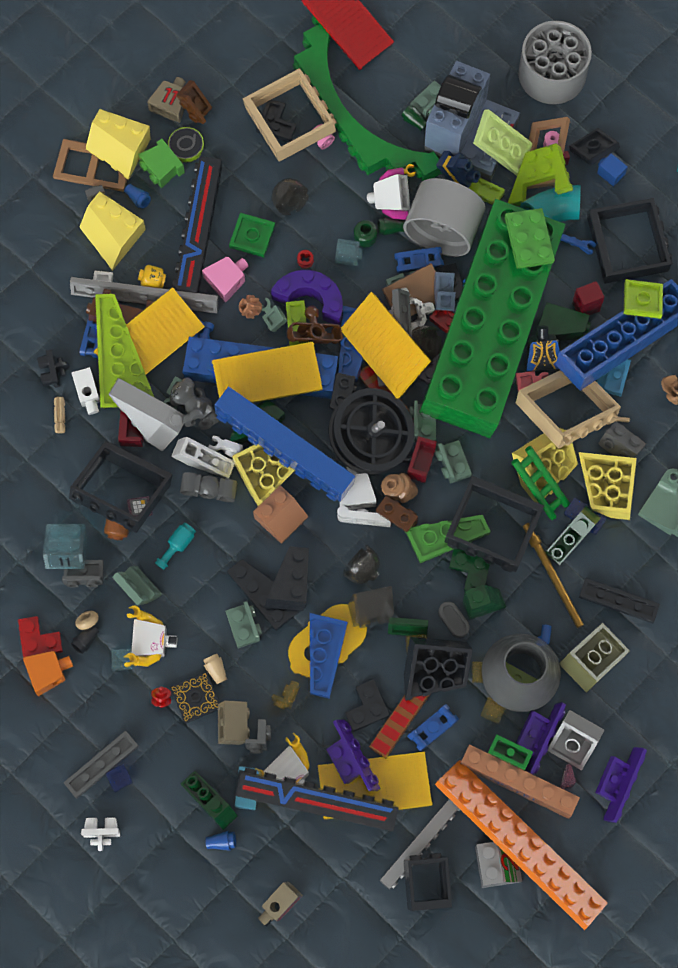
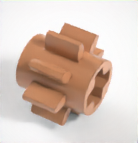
M247 295L246 299L242 298L239 303V311L246 318L254 319V315H259L262 310L259 298H255L254 295Z

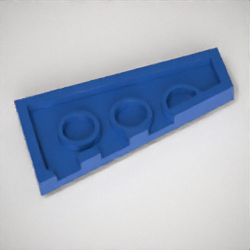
M343 306L342 326L355 312L356 308ZM342 333L343 339L340 341L341 350L338 373L355 376L354 382H357L365 359Z
M310 613L311 695L330 699L348 625L347 621Z

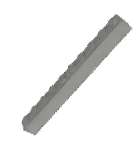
M450 799L381 878L380 882L389 890L391 888L394 889L398 884L397 880L405 876L404 860L409 859L410 855H423L421 852L430 847L432 839L435 840L439 836L438 832L440 830L443 831L447 827L446 823L449 820L452 821L456 816L454 813L460 811Z

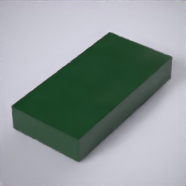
M389 617L388 634L427 637L428 620Z

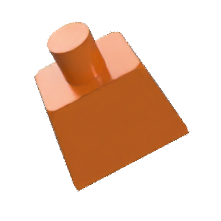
M55 651L23 658L37 696L64 682L66 678L63 671L73 667L70 656L58 659Z

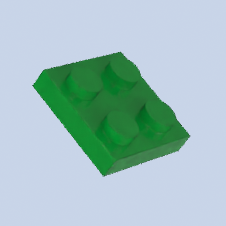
M240 213L229 248L265 258L275 228V222Z

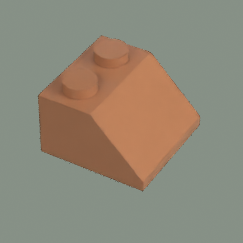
M281 485L253 511L254 519L281 544L308 518V515L295 498Z

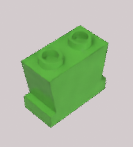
M163 139L156 142L157 146L138 154L140 162H138L139 166L144 172L147 170L153 184H158L161 189L175 175L181 176L185 173L184 165Z

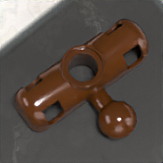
M308 306L305 309L304 315L310 320V323L294 322L287 329V338L291 342H313L314 345L331 342L337 344L343 339L340 325L318 323L319 310L315 306ZM294 325H299L297 331H293ZM333 327L331 333H327L325 331L326 328Z

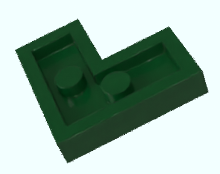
M454 549L449 569L468 573L464 591L486 584L490 564L478 556L472 557L467 555L464 550Z

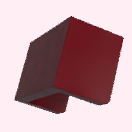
M595 281L576 289L572 302L575 311L588 315L600 312L604 295L598 282Z
M120 411L118 435L120 446L143 447V435L137 427L133 426L128 416Z
M418 436L407 473L412 480L422 483L426 482L436 450V441Z

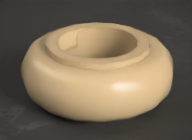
M95 611L82 613L75 621L76 627L80 630L91 628L97 623L99 619L98 614Z

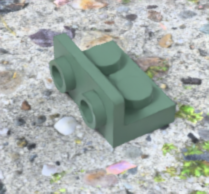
M434 80L410 105L412 107L415 106L426 120L434 105L438 107L443 93H445V105L447 88L444 89Z
M414 400L413 406L409 407L414 423V442H417L418 436L436 441V419L430 417V415L419 413L422 404H418V400Z
M459 440L445 445L439 443L435 454L439 462L442 461L444 478H448L451 484L472 477Z
M247 601L243 602L244 605L225 611L237 648L259 642V635L262 634L259 623L255 624L253 617L256 616L253 605L249 606Z

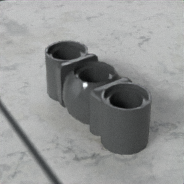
M185 472L182 474L180 493L196 497L199 494L206 499H214L216 497V500L223 502H234L237 481L223 478L218 480L213 476H203L201 478L200 474Z

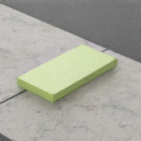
M484 110L473 144L516 176L520 170L525 153L531 150L533 144L490 110Z

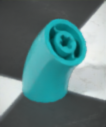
M572 185L573 191L559 195L555 192V188L540 192L522 202L520 208L526 210L542 208L545 217L559 222L579 220L581 185Z

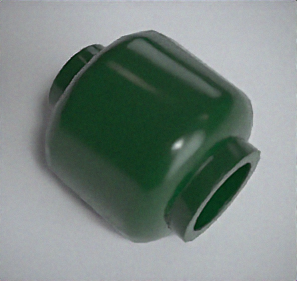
M363 220L355 225L354 240L356 244L366 248L376 243L377 227L373 222Z

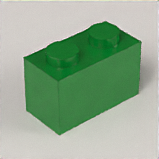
M496 734L488 753L525 771L533 751Z

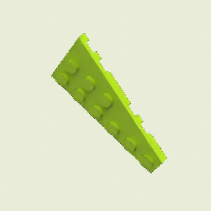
M95 294L100 408L118 407L108 395L118 378L154 397L115 294Z

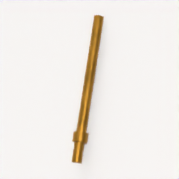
M530 523L523 525V528L526 533L530 526ZM533 532L529 541L531 547H534L576 627H582L584 624L541 545L540 537L536 536L535 532Z

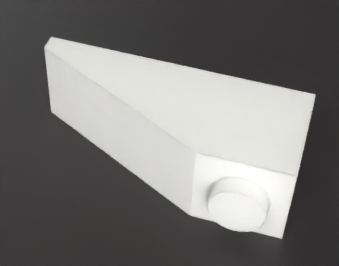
M188 437L177 441L171 456L189 466L225 479H229L234 467L233 460Z

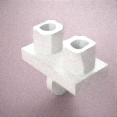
M86 818L85 827L81 831V835L84 838L98 837V839L90 840V845H98V851H103L104 845H111V839H104V837H120L116 818H105L104 829H97V818Z

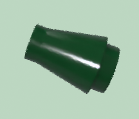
M409 105L401 114L405 122L413 125L420 131L426 127L427 121H425L415 106Z
M386 217L378 219V234L388 235L404 232L403 225L405 221Z

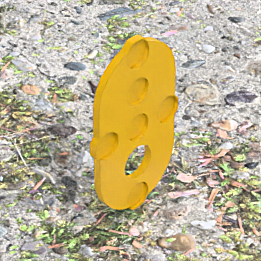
M338 604L327 609L321 616L348 622L339 664L344 663L348 659V655L363 643L367 634L365 613L361 608H355L347 604ZM309 621L308 626L291 641L288 656L291 663L290 669L295 674L310 678V661L304 656L305 649L310 646Z

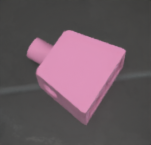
M225 257L202 270L203 278L223 301L227 302L244 284L245 275L242 271L248 268L249 265L243 258L234 263L229 257Z

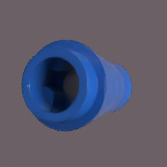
M128 184L124 189V192L136 207L143 209L149 205L151 197L148 192L132 184Z
M228 830L206 837L207 849L231 851L232 848H236L235 832Z

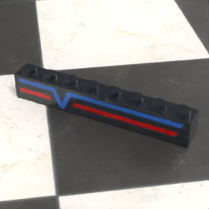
M200 156L199 163H195L194 173L196 174V179H192L191 184L193 195H189L188 199L190 210L185 215L187 226L182 231L184 242L179 247V256L181 258L180 262L176 263L175 272L178 274L177 279H173L172 287L177 291L199 293L201 286L202 270L204 269L222 173L221 159Z
M246 767L244 771L239 770L234 795L237 797L384 830H394L399 807L393 805L394 801L382 799V802L375 801V797L363 794L362 797L355 796V792L343 790V793L335 791L336 788L326 785L322 789L316 787V783L304 781V784L296 783L297 779L285 776L284 780L278 779L276 774L265 772L264 775L256 774L257 770Z

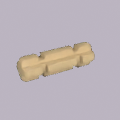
M55 397V432L58 434L65 433V400L63 397Z

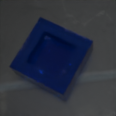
M124 764L105 773L114 792L133 783Z

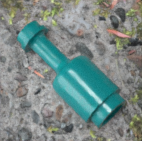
M185 522L179 525L168 539L169 549L161 559H156L155 564L163 570L168 567L167 562L175 552H183L195 537L196 530Z

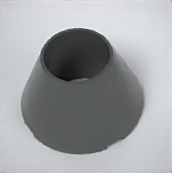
M512 634L496 641L487 651L481 669L483 685L488 695L501 707L514 712L534 711L543 707L555 695L561 679L560 664L555 652L546 642L529 634ZM515 654L531 656L540 667V679L533 683H520L514 680L506 669V659Z

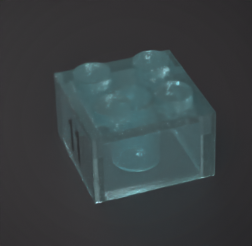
M46 524L43 547L45 569L85 568L88 540L85 524Z

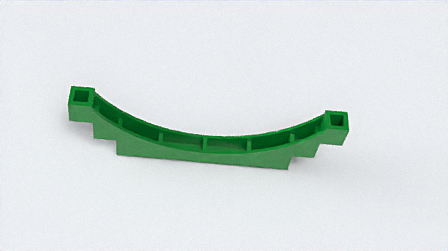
M313 16L311 19L315 27L303 33L302 44L306 50L294 56L293 68L294 70L300 68L303 74L308 75L310 78L311 87H316L320 101H325L328 107L327 112L329 114L332 113L337 122L335 128L339 132L341 141L343 143L346 142L350 155L352 157L355 156L358 160L357 164L360 170L370 175L384 166L386 170L401 167L405 169L407 165L413 164L414 168H409L408 172L413 170L416 172L415 176L422 181L442 174L436 166L439 158L434 151L431 153L417 152L388 143L365 129L351 116L340 101L330 78L328 48L331 36Z

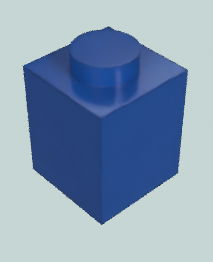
M611 153L607 158L604 157L599 161L597 174L614 187L625 176L628 166Z

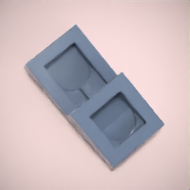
M435 272V310L454 311L456 293L453 292L455 273Z

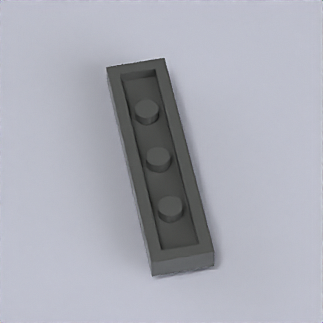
M124 731L64 782L65 786L78 799L139 746L127 731Z

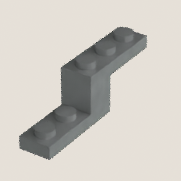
M399 288L392 290L393 317L412 338L410 293ZM377 376L379 387L388 388Z

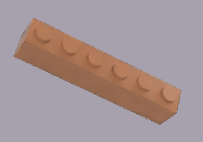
M470 744L460 763L467 766L474 774L568 819L572 816L580 798Z

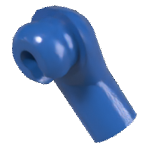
M542 625L541 635L537 638H540L549 645L552 626Z

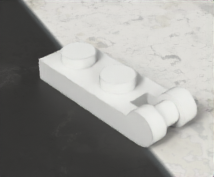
M340 506L337 510V518L340 522L390 527L391 525L390 521L378 513L369 512L366 509L353 511L349 510L346 506Z

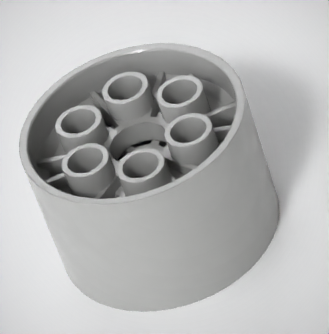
M548 21L537 25L527 34L522 47L518 74L521 86L530 97L546 104H561L570 101L581 92L586 81L592 53L590 42L584 32L568 22ZM527 59H536L535 61L527 62ZM567 71H569L573 75V77H570Z
M438 178L424 180L419 185L403 225L404 232L413 242L424 249L442 247L441 255L453 257L466 255L471 249L486 209L485 203L474 191L459 183Z

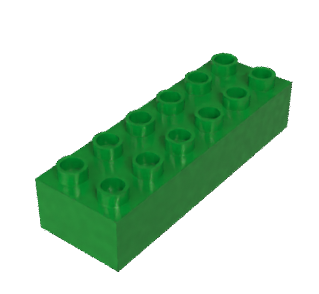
M498 199L494 200L485 221L419 413L430 415L432 418L487 438H491L499 424L552 264L516 268L505 214L526 211V209ZM545 217L555 257L566 224Z

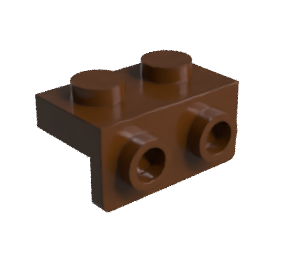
M189 80L176 96L180 100L179 104L188 111V116L193 122L205 124L204 116L212 109V106L196 83Z
M385 496L376 509V513L405 532H408L411 527H415L418 521V516L414 511L404 508L397 500Z

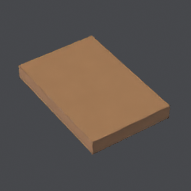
M431 263L382 288L390 307L393 305L392 290L398 288H407L410 297L417 298L422 303L431 302L435 304L434 276L436 271ZM410 304L411 316L417 313L414 304Z

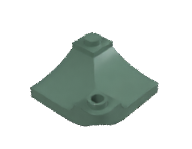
M672 468L665 472L638 515L670 536L673 534L678 537V470ZM674 475L677 479L672 480L670 476Z

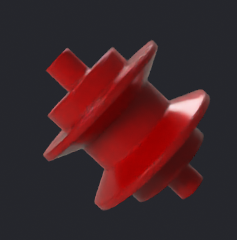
M160 686L152 690L151 695L153 698L151 702L154 706L163 708L171 703V691Z

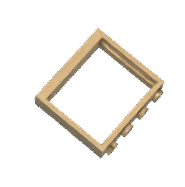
M300 68L243 98L246 110L278 162L336 132L335 124L337 122L333 114L327 112L328 107L325 101H320L316 87H311L310 78L308 75H304ZM301 85L324 121V124L281 147L257 107Z
M561 370L519 390L516 404L558 449L565 445H570L579 438L586 437L588 433L594 430L598 431L608 423L615 422L621 408L594 381L582 389V391L603 412L562 432L534 402L572 383Z

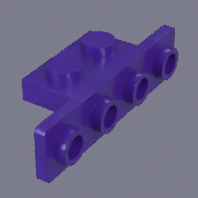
M556 703L548 719L535 711L530 712L516 741V744L533 751L525 769L526 772L534 775L539 770V762L548 751L550 738H553L556 734L557 723L565 714V703Z
M336 719L333 721V724L341 739L326 750L343 783L349 784L361 776L368 791L380 790L379 780L372 773L368 759L362 754L360 743L351 732V726L345 720Z
M634 747L627 763L615 756H610L595 792L611 801L603 820L617 823L621 817L624 804L630 796L632 785L638 777L637 773L645 760L647 752L645 748Z

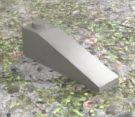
M120 378L116 380L108 394L120 410L132 421L133 426L137 427L141 432L142 437L160 451H163L184 425L183 417L185 415Z

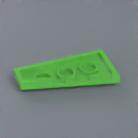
M483 515L461 518L454 536L472 542L489 535L491 531ZM447 520L435 524H423L411 527L408 532H405L419 563L453 550L444 542L452 521Z

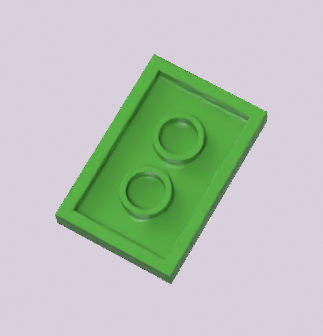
M543 209L506 213L505 221L516 268L554 263L555 259Z

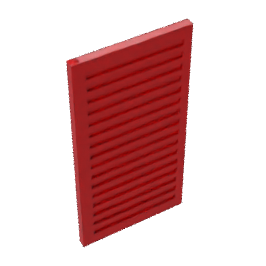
M301 0L359 70L394 43L359 0Z

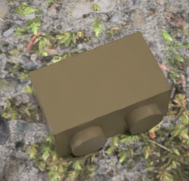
M223 701L218 704V744L241 745L245 743V739H249L250 729L247 727V720L249 719L250 711L247 708V702Z

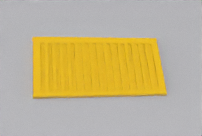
M173 287L126 324L145 375L186 343L189 337H193L205 327ZM96 348V349L94 350V353H95L97 356H98V348Z
M370 292L341 327L342 333L397 399L402 396L431 362L373 292Z
M313 342L212 360L219 398L228 386L252 403L323 390Z
M425 752L388 756L386 759L384 757L368 759L372 773L379 780L380 790L368 791L361 776L349 784H344L334 763L318 765L320 788L322 789L326 785L336 788L335 791L343 793V790L355 792V796L362 797L363 794L375 797V801L382 802V799L394 801L393 805L399 807L398 810L433 805ZM323 816L324 820L333 819L331 817Z

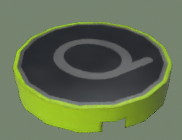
M183 127L175 130L170 135L168 146L181 162H192L200 157L204 150V141L199 131L194 128Z

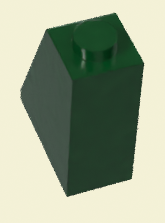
M546 302L539 326H548L549 335L554 334L557 341L580 339L583 337L584 332H589L591 322H588L590 315Z
M481 585L465 591L462 602L469 620L506 608L500 590L487 585Z

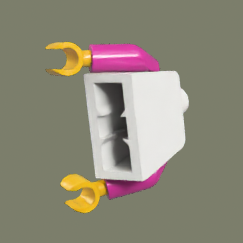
M413 164L407 165L405 169L401 167L387 170L380 177L379 181L374 183V192L367 194V201L370 204L375 203L376 209H381L384 215L392 219L406 220L410 210L407 176L413 177L416 175V172H408L409 168H414Z

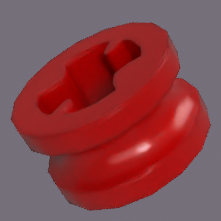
M302 250L297 255V263L301 268L308 269L314 263L313 254L309 250ZM302 257H309V262H302Z

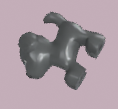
M186 377L181 382L173 385L170 393L171 405L173 407L180 404L185 406L187 415L183 417V422L186 427L195 425V420L199 418L200 429H209L220 421L216 417L217 414L211 399L206 397L202 388H196L194 392V382L189 377Z

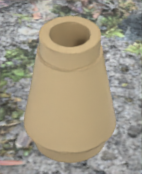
M218 654L203 660L205 669L216 684L227 680L222 658H219Z

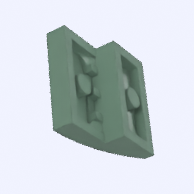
M130 566L125 572H117L112 577L137 606L152 602L162 595L138 566Z

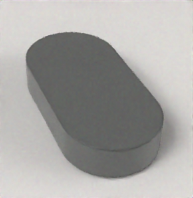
M444 602L441 604L438 615L454 637H465L470 629L469 622L454 603Z

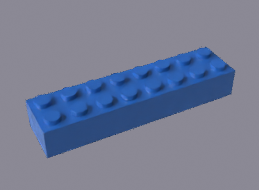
M672 279L663 284V313L661 319L626 315L623 310L560 351L555 365L581 391L678 326V285Z
M189 337L183 375L184 378L189 377L193 381L217 384L212 360L276 348ZM315 353L323 390L299 395L331 399L338 369V356Z
M229 386L215 403V413L218 420L224 424L228 422L233 426L232 429L235 432L248 436V441L255 446L258 444L264 448L263 451L269 456L273 457L274 455L279 458V462L286 468L290 466L296 470L294 473L297 476L310 480V484L317 490L322 489L327 492L326 496L331 500L341 502L353 486L355 475Z

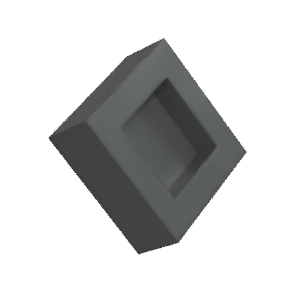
M102 185L92 186L85 190L89 204L99 191L105 195Z

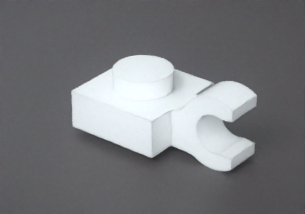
M218 436L212 437V440L218 444L216 446H208V448L216 452L223 450L229 457L243 451V445L227 439L222 440Z

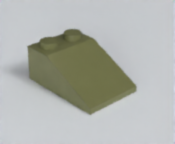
M602 623L559 664L587 693L630 650Z

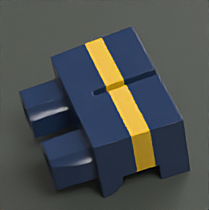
M444 151L436 164L447 180L459 183L467 188L470 187L471 183H477L481 177V173L472 167L471 160L466 159L462 153H458L454 157L450 151Z

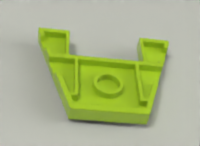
M555 143L525 153L508 201L509 204L520 206L526 200L527 187L555 179V192L558 195L573 191L572 184L569 181V173L565 168L566 163L561 146Z

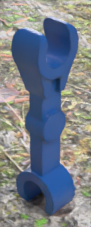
M562 234L560 239L572 246L579 247L588 255L593 254L594 251L588 249L587 246H596L594 241H581Z

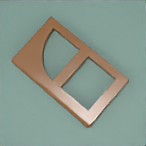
M563 117L533 122L529 141L533 143L530 151L537 148L540 130L561 127L558 145L561 146L562 153L564 154L570 119ZM555 179L529 186L527 189L555 185Z
M63 139L53 174L54 179L90 186L102 185L106 189L124 192L127 179L121 172L118 171V183L94 179L100 159L86 149L87 143ZM69 150L92 154L86 177L63 173Z

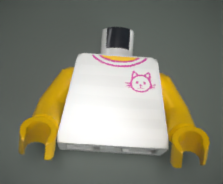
M138 606L129 607L134 610V615L129 613L127 617H136L137 619H134L132 652L123 656L130 659V662L124 663L125 667L133 664L135 666L148 667L165 656L166 647L177 648V636H168L166 626L163 625L162 621L152 614L140 610Z
M293 733L295 739L290 742L286 737V742L290 746L264 771L255 768V770L261 775H264L265 772L276 774L278 779L284 780L285 776L297 779L296 783L304 784V779L309 775L308 769L310 764L308 755L300 743V738Z

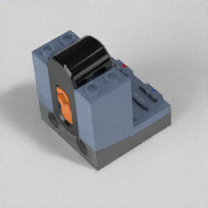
M456 61L450 74L445 77L437 94L435 105L427 119L424 153L434 151L439 159L444 151H450L454 157L456 154L462 153L466 159L471 160L474 170H478L481 173L480 178L491 182L499 162L473 144L484 110L492 111L514 129L518 125L520 112L487 100L490 74Z

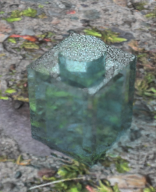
M338 239L335 263L357 266L358 259L362 260L363 254L360 242Z

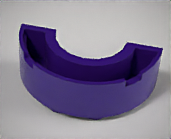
M298 270L283 276L273 286L271 290L273 300L286 305V302H291L298 297H314L323 306V320L331 324H341L343 316L342 296L337 285L326 275L313 270Z

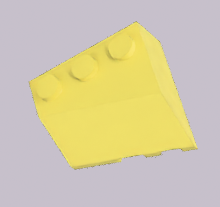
M99 109L91 125L86 149L100 160L109 163L111 168L115 171L118 170L129 180L140 160L138 154L145 151L151 140L150 126Z
M100 191L88 205L80 224L82 232L92 245L95 246L112 271L146 230L144 220Z
M544 433L512 453L513 460L518 459L521 462L528 456L525 449L528 446H532L557 484L560 480L564 481L578 465L573 443L558 449ZM533 462L525 468L529 476L538 470ZM518 474L520 484L523 487V489L527 492V494L531 497V499L534 502L538 503L534 495L531 493L525 482ZM543 476L535 482L539 491L548 484Z
M259 444L257 446L253 445L232 456L241 478L258 507L295 471L290 466L288 468L283 466L279 462L280 459L273 455L271 457L263 451L264 448Z
M579 452L591 510L609 518L630 520L637 458Z

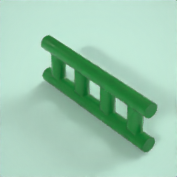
M528 446L525 449L528 456L521 462L518 459H514L511 464L538 503L544 505L543 510L549 519L554 520L557 517L554 510L561 504L566 508L570 505V502L533 447ZM533 462L538 470L529 476L525 468ZM543 476L548 484L539 491L535 482ZM552 490L557 498L549 505L544 497Z

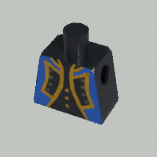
M538 326L537 335L528 337L524 361L527 371L559 369L555 365L560 352L558 341L554 334L549 335L548 326Z

